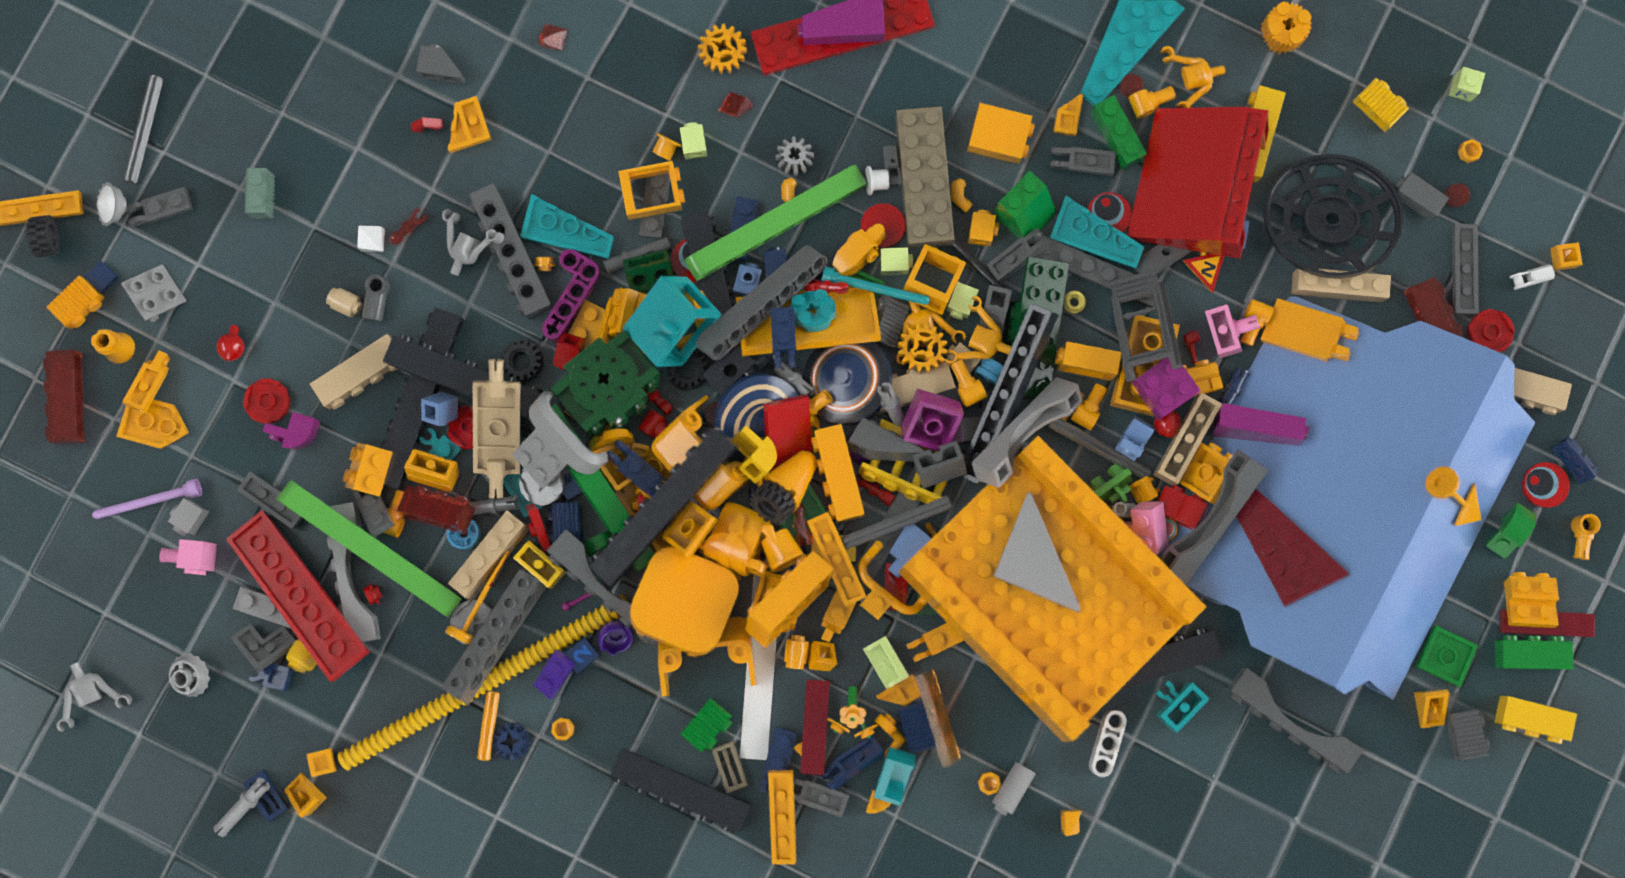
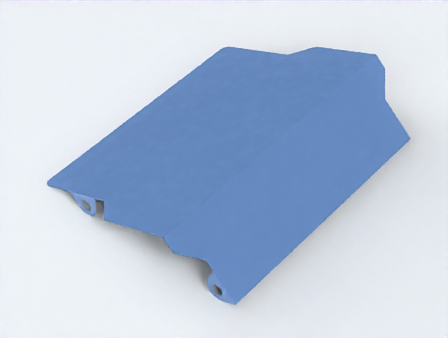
M1289 297L1286 301L1342 317L1346 321L1345 324L1358 327L1359 335L1356 341L1340 337L1337 345L1350 348L1349 352H1351L1348 362L1333 357L1328 359V362L1263 343L1249 369L1250 375L1241 388L1242 393L1236 397L1233 405L1307 418L1306 426H1309L1307 439H1304L1299 446L1213 437L1211 442L1223 448L1220 453L1224 455L1227 452L1234 455L1237 450H1240L1269 470L1256 489L1343 567L1350 576L1284 607L1237 517H1235L1189 580L1187 586L1201 597L1215 604H1226L1238 610L1251 646L1337 688L1343 694L1363 684L1393 700L1535 422L1514 400L1515 365L1506 355L1423 321L1384 333L1299 297ZM1441 466L1452 468L1458 474L1460 480L1459 488L1456 492L1464 500L1472 483L1475 484L1481 520L1454 526L1462 505L1452 496L1446 499H1437L1431 496L1425 486L1429 473ZM1187 487L1184 494L1191 497L1193 494H1196ZM1206 500L1205 503L1208 504L1209 510H1208V512H1207L1205 518L1209 515L1210 511L1212 510L1213 506L1215 505V504H1212V503L1208 502L1207 500ZM1177 524L1178 534L1175 539L1169 541V545L1181 540L1190 534L1192 530ZM1164 549L1162 552H1160V553H1159L1158 555H1156V556L1160 559V557L1162 556V554L1165 552L1166 549Z

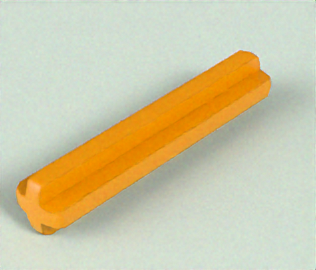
M488 691L485 699L477 758L482 761H489L491 759L493 734L500 696L498 692Z

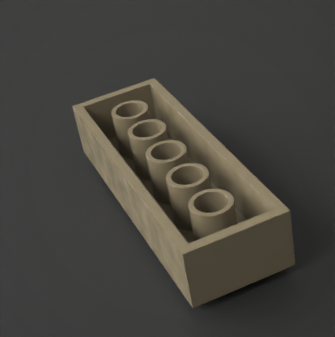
M942 106L896 110L895 120L902 177L907 248H923L925 244L931 247L950 246L954 242Z

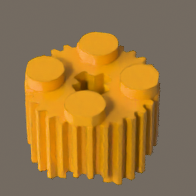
M1282 2L1274 7L1264 19L1260 29L1262 30L1261 33H1263L1262 38H1265L1264 42H1268L1269 50L1273 49L1274 53L1278 51V54H1280L1281 52H1291L1299 48L1310 33V25L1312 24V22H1309L1311 20L1310 12L1306 9L1303 10L1302 6L1298 7V4L1294 5L1293 2L1291 4Z

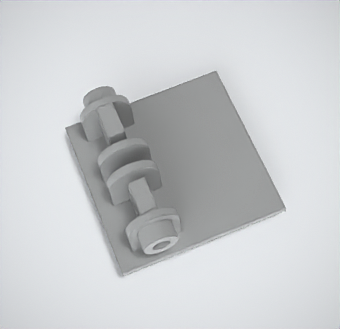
M163 264L121 283L145 321L155 322L159 319V314L186 302V299Z

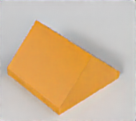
M691 500L675 517L662 537L683 555L692 558L718 519Z

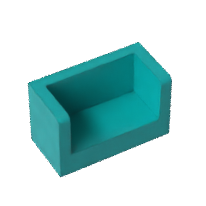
M889 747L876 785L874 798L895 805H901L910 773L914 769L916 755Z

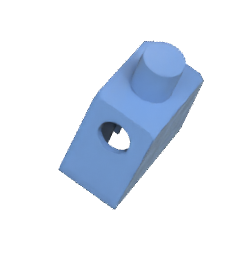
M915 524L904 527L890 551V554L896 560L888 570L899 578L901 575L898 571L931 538Z

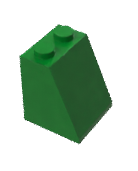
M1029 171L998 202L993 215H996V219L1017 239H1020L1021 237L1024 238L1034 229L1042 230L1057 212L1047 186Z

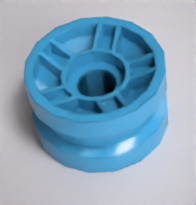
M991 358L981 359V365L976 367L974 374L984 382L993 384V387H995L1004 366Z
M459 517L450 522L446 535L452 546L462 550H469L479 543L482 531L476 521L468 517ZM464 529L468 531V535L465 538L459 535Z

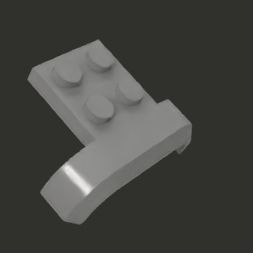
M550 391L543 392L530 406L529 416L536 429L512 454L542 489L547 487L567 465L582 474H594L608 461L605 451L600 454L589 451L556 415L550 406V398L554 396V393Z

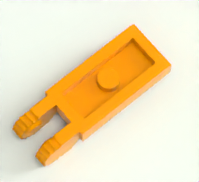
M945 623L923 634L921 638L906 644L908 649H913L923 642L926 643L928 650L923 653L920 652L913 657L914 662H917L964 640L948 623Z

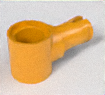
M1171 86L1154 93L1152 91L1147 92L1144 89L1130 95L1128 100L1136 118L1140 119L1152 114L1158 105L1173 100L1175 92Z
M1251 299L1244 317L1247 318L1256 314L1259 327L1263 328V326L1269 323L1274 307ZM1259 329L1243 333L1240 342L1253 346Z
M959 360L951 365L959 382L958 394L966 408L987 398L982 383L979 379L975 380L971 376L963 360Z
M1095 384L1088 398L1083 400L1075 409L1070 420L1091 431L1100 416L1098 412L1100 408L1098 406L1107 389L1100 384Z
M400 490L396 491L390 508H387L394 526L383 533L395 538L400 536L405 524L402 513L410 496L409 494Z
M1579 515L1572 520L1571 529L1575 533L1574 537L1576 538L1573 558L1589 560L1591 540H1594V534L1601 527V522L1596 515ZM1584 519L1589 524L1588 530H1585L1583 527Z

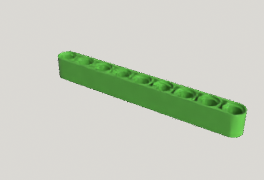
M852 165L697 251L684 261L695 280H700L865 187L867 182L857 165Z
M292 480L287 483L276 498L449 618L461 602L462 598Z

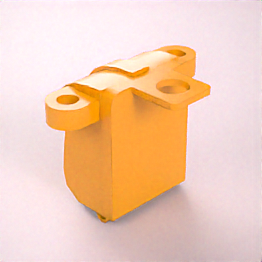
M727 502L719 515L710 537L707 540L704 539L697 551L704 553L705 559L730 570L738 581L741 580L740 575L748 576L750 573L764 577L768 567L762 562L757 561L763 549L761 541L766 538L762 532V527L765 524H770V521H764V517H759L757 515L759 512L757 511L754 512V510L737 503Z

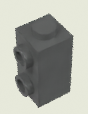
M1412 172L1406 177L1401 176L1394 185L1401 202L1428 221H1431L1439 214L1449 197Z

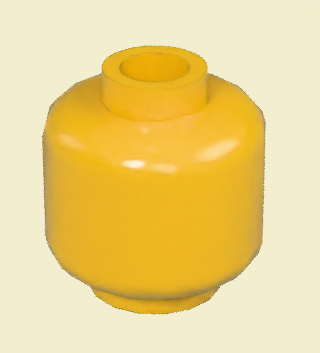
M299 639L295 640L286 656L289 662L288 666L303 674L305 671H312L317 663Z

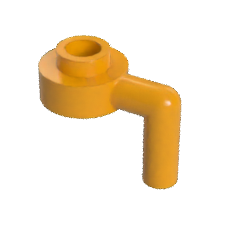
M880 714L874 721L894 739L889 747L899 750L906 742V738L895 727L897 722L890 715L886 714L883 716ZM889 747L885 750L884 757H886Z

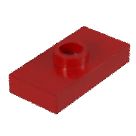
M533 503L528 504L525 508L531 522L528 524L532 537L536 536L541 550L544 553L548 552L547 550L551 547L538 508Z
M886 563L884 589L906 605L908 582L902 576L897 578L888 570L892 563ZM889 606L887 609L897 611L892 606Z

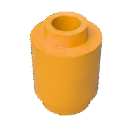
M791 635V639H786L784 661L787 668L804 669V664H807L809 641L805 640V636Z

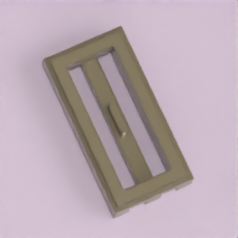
M734 741L711 748L726 793L748 786ZM726 748H731L742 780L740 784L737 782ZM721 750L734 785L729 787L718 755V751Z

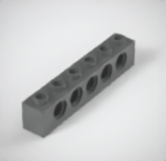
M492 183L470 193L472 201L469 202V206L473 214H478L481 219L478 225L483 235L490 229L496 231L498 228H505L502 243L495 244L491 242L488 246L493 255L497 254L500 260L497 262V266L501 274H506L509 279L506 285L511 295L516 294L519 302L515 304L520 315L525 314L528 319H531L553 309L496 185ZM496 208L493 216H485L487 209ZM511 247L515 249V252L512 256H504V252L507 248ZM524 268L522 276H513L515 269ZM526 288H533L532 296L528 298L523 297V291Z
M521 569L518 571L441 686L443 690L469 705L546 589L538 579Z

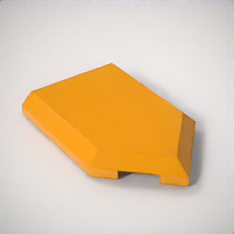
M153 399L146 413L128 406L125 407L116 437L162 449L189 434V431L175 405Z

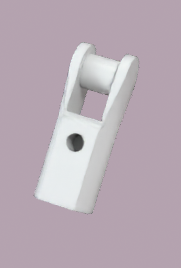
M1548 264L1509 277L1514 281L1515 287L1513 289L1517 290L1555 278V273L1552 265ZM1526 275L1528 283H1524L1522 276Z

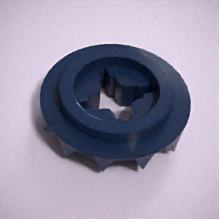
M506 723L500 726L493 734L492 746L495 753L504 760L519 759L529 748V734L523 726L517 723ZM509 731L512 739H520V741L513 744V752H511L509 745L501 743L508 739Z

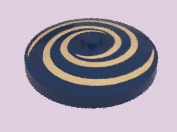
M759 373L745 376L734 382L720 398L715 411L714 427H719L732 439L743 427L747 426L763 440L765 438L763 404L799 395L790 384L774 375ZM738 449L731 455L742 463L747 458Z

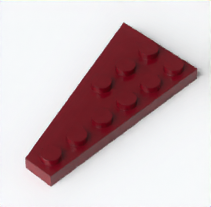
M1257 489L1253 491L1236 515L1284 607L1350 576L1343 567Z

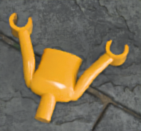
M1169 46L1164 47L1160 52H1166L1170 55V57H1165L1162 60L1164 63L1172 60L1191 65L1181 68L1186 90L1200 88L1185 102H1179L1175 108H1190L1195 101L1212 88L1214 76L1225 74V67L1223 65L1210 68L1205 59L1175 55L1173 48Z
M973 296L972 299L979 302V305L977 307L968 305L972 312H977L991 329L977 325L968 347L978 351L956 353L954 350H949L948 353L954 355L955 359L953 361L945 359L944 361L947 365L951 366L960 359H990L997 351L1009 355L1011 351V346L1001 342L1002 331L982 308V301L978 296Z
M908 301L912 313L907 316L903 323V334L908 335V327L915 330L916 324H919L920 328H924L925 323H927L928 329L931 330L935 326V321L951 335L953 343L956 344V333H960L962 339L965 340V333L953 329L939 314L929 309H921L919 304ZM897 353L896 361L897 363L901 364V361L899 360V356Z

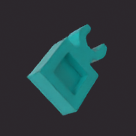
M428 428L427 430L432 434V438L428 441L423 437L419 439L423 444L432 446L429 453L443 457L445 460L454 461L462 449L445 435L438 439L437 432L432 428Z

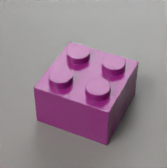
M1169 357L1131 382L1157 420H1160L1201 391L1183 365L1181 368L1173 370Z
M917 388L900 427L903 440L940 451L939 446L952 441L964 415L960 401Z

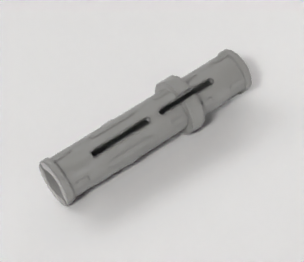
M882 383L884 391L880 385L877 389L882 399L881 404L888 412L892 423L901 427L905 416L900 407V399L894 393L890 383Z
M258 778L248 791H244L240 795V799L226 815L214 825L215 833L223 827L217 835L225 837L250 808H254L258 804V799L270 788L268 782L260 788L266 781L265 779Z

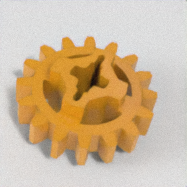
M722 24L721 29L714 25L713 32L707 29L705 30L707 37H700V42L703 44L698 45V51H701L699 58L700 60L705 59L703 62L705 67L711 65V72H714L717 68L720 74H723L724 69L731 73V67L734 66L738 69V61H745V57L742 54L747 53V48L742 46L746 44L745 39H740V31L734 33L733 26L727 30L725 24ZM732 40H734V42L736 43L737 50H735V47L731 46ZM724 46L726 47V50L723 49L721 52H719V49H722ZM708 48L714 53L713 58L709 56Z
M925 323L924 328H920L919 324H916L915 330H912L910 327L907 328L908 335L901 334L900 338L904 342H898L897 347L902 349L898 351V356H904L901 363L902 365L909 363V371L915 367L917 368V374H920L921 369H925V372L928 374L930 367L937 370L938 363L943 364L945 359L942 356L947 355L948 351L943 347L947 345V341H941L943 333H935L937 327L934 326L929 330L927 323ZM909 341H911V345L913 346L910 352H908L907 350V344ZM919 345H920L922 348L926 346V347H927L926 352H925L924 350H920V351H919V350H918ZM935 345H937L938 349L936 356H934L932 351Z

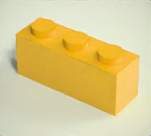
M1500 696L1494 723L1501 724V729L1516 732L1517 729L1525 731L1524 735L1539 738V735L1548 736L1547 741L1562 744V740H1572L1577 714L1510 696Z

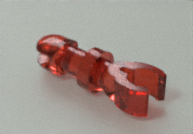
M420 208L414 209L408 221H403L401 223L403 226L397 232L394 231L389 239L392 244H400L404 240V236L409 232L412 233L415 226L427 219L426 214H423V217L420 219L416 218Z
M802 502L796 511L792 513L796 520L794 527L798 530L796 543L799 547L804 546L803 537L807 540L806 544L812 545L813 543L812 535L806 527L808 522L804 518L803 512L805 509Z

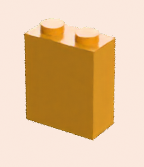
M980 103L967 151L1020 164L1021 159H1026L1029 145L1025 144L1027 137H1032L1035 126V124L1031 123L1033 116Z

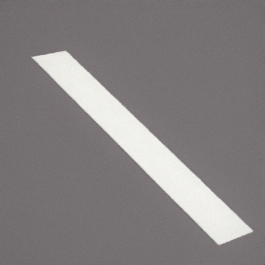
M755 574L753 577L751 606L753 605L760 581V576ZM752 637L757 685L751 686L749 665L747 663L740 758L766 760L769 745L776 639L765 649Z

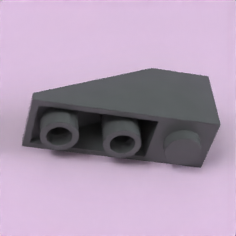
M989 285L983 309L1002 331L1012 290ZM980 318V323H979V325H980V326H983V327H985V328H987V329H991V328L984 322V320H983L982 318ZM996 353L991 359L995 360Z
M864 418L861 419L848 444L849 450L868 460L914 462L912 455L924 452L919 445L904 441L896 432L887 431L881 428L877 422Z

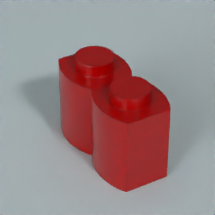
M1172 485V487L1165 486L1157 501L1164 503L1165 518H1170L1175 523L1189 530H1195L1203 522L1209 510L1208 504L1205 503L1206 500L1196 494H1193L1192 497L1184 494V489L1176 485Z

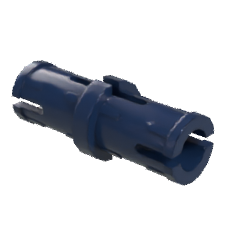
M1236 367L1229 384L1226 383L1224 386L1225 391L1219 400L1220 403L1233 405L1236 397L1242 393L1241 388L1250 375L1249 371L1244 370L1241 377H1239L1243 368Z

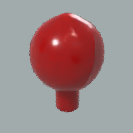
M231 325L229 333L222 335L217 342V352L226 361L237 360L243 355L245 349L243 340L238 336L239 327L236 325Z
M1174 410L1160 420H1157L1156 417L1154 419V428L1163 437H1174L1182 426L1181 417Z

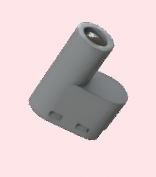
M1117 502L1109 508L1119 518L1131 519V509L1136 504Z

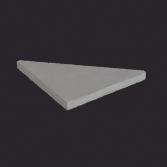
M1027 493L993 577L1070 610L1079 612V604L1031 493Z

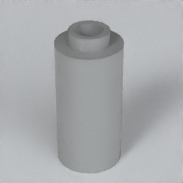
M1015 762L992 801L996 804L994 809L1005 816L1008 812L1013 814L1036 773Z

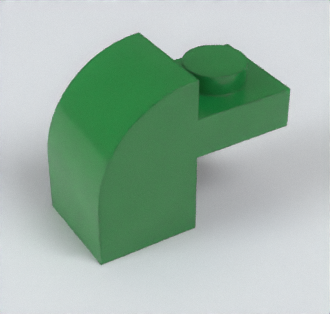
M1517 502L1502 517L1501 527L1486 541V546L1506 559L1517 546L1520 548L1528 539L1535 527L1537 515Z

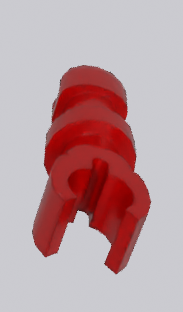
M817 279L811 280L805 286V292L822 289L827 291L828 294L830 292L846 294L849 289H847L848 284L845 282L831 283L830 280L822 282Z
M654 390L650 394L646 392L649 397L648 400L651 403L654 402L665 416L673 411L671 404L660 396L661 393L658 390Z
M857 474V477L862 480L856 479L859 487L868 490L869 495H875L885 505H891L895 498L894 495L879 488V484H873L865 480L862 475Z

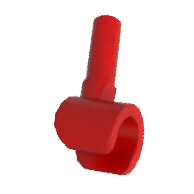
M1194 330L1184 335V341L1189 346L1193 364L1198 362L1194 343L1200 341L1198 332Z

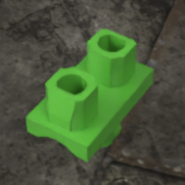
M1117 463L1107 470L1112 478L1110 481L1105 483L1101 476H1097L1090 481L1094 493L1103 502L1109 499L1111 503L1118 499L1123 503L1127 502L1125 494L1131 491L1128 484L1133 482L1131 471L1128 468L1124 470Z

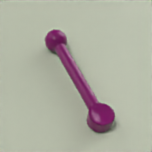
M586 593L571 602H564L562 609L568 611L571 606L591 595Z

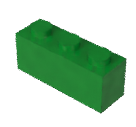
M1113 95L1095 104L1090 113L1111 151L1116 152L1115 158L1122 171L1142 161L1147 153L1116 97Z
M1503 635V640H1495V668L1574 670L1573 641H1564V637L1549 636V641H1541V636H1526V640H1518V636Z

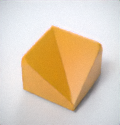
M1579 242L1556 245L1550 249L1554 271L1577 268L1583 265Z
M813 641L809 645L807 657L809 669L831 671L837 665L834 643Z
M1079 809L1061 810V831L1065 836L1079 833V816L1081 814Z

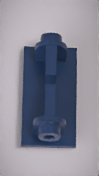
M1567 436L1561 441L1562 443L1551 448L1580 484L1597 477V466L1593 464L1587 455L1583 457L1580 455L1583 450L1574 438L1571 439L1570 436Z

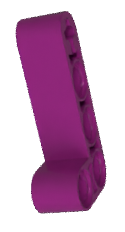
M572 249L563 251L560 254L559 262L562 268L572 275L573 278L542 326L544 336L551 342H558L562 334L568 332L585 300L589 299L601 279V271L597 264ZM569 257L576 258V263L573 266L565 265ZM593 268L596 270L593 277L586 278L584 276L587 269ZM581 287L584 289L580 297L572 296L575 288ZM563 307H571V313L568 316L560 315ZM556 317H558V319L564 324L562 325L560 322L558 323ZM550 328H554V329L557 328V329H558V333H557V334H556V333H552V334H551V332L549 331V329H550Z

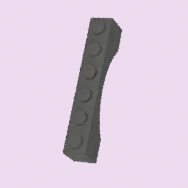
M1240 450L1235 452L1224 468L1221 491L1209 515L1190 534L1170 544L1160 557V560L1186 585L1269 471Z
M565 530L547 550L551 554L548 558L557 566L563 564L568 569L566 574L577 582L580 579L586 585L584 589L591 596L595 597L598 595L604 601L601 604L611 613L614 610L621 615L619 620L628 628L633 626L629 616L632 603L617 597L598 580L593 570L589 567L590 563L585 544L570 531ZM638 633L636 634L645 643H648L649 641L654 643L656 641L655 639L650 638L648 636L644 635V637H642Z
M1241 668L1226 690L1232 694L1230 698L1240 705L1243 703L1251 708L1249 712L1260 719L1265 717L1270 721L1268 724L1279 733L1282 730L1290 735L1288 739L1297 746L1303 744L1309 749L1307 751L1308 754L1317 760L1322 758L1327 761V767L1337 774L1340 771L1348 774L1364 751L1343 736L1316 735L1295 725L1284 716L1275 704L1267 682L1248 668Z

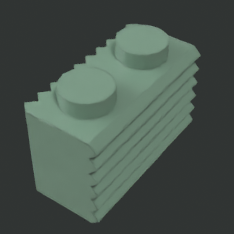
M246 168L245 213L253 219H272L274 217L272 214L274 213L273 205L275 204L273 202L275 199L273 197L275 195L273 193L275 191V185L273 184L275 176L267 168Z

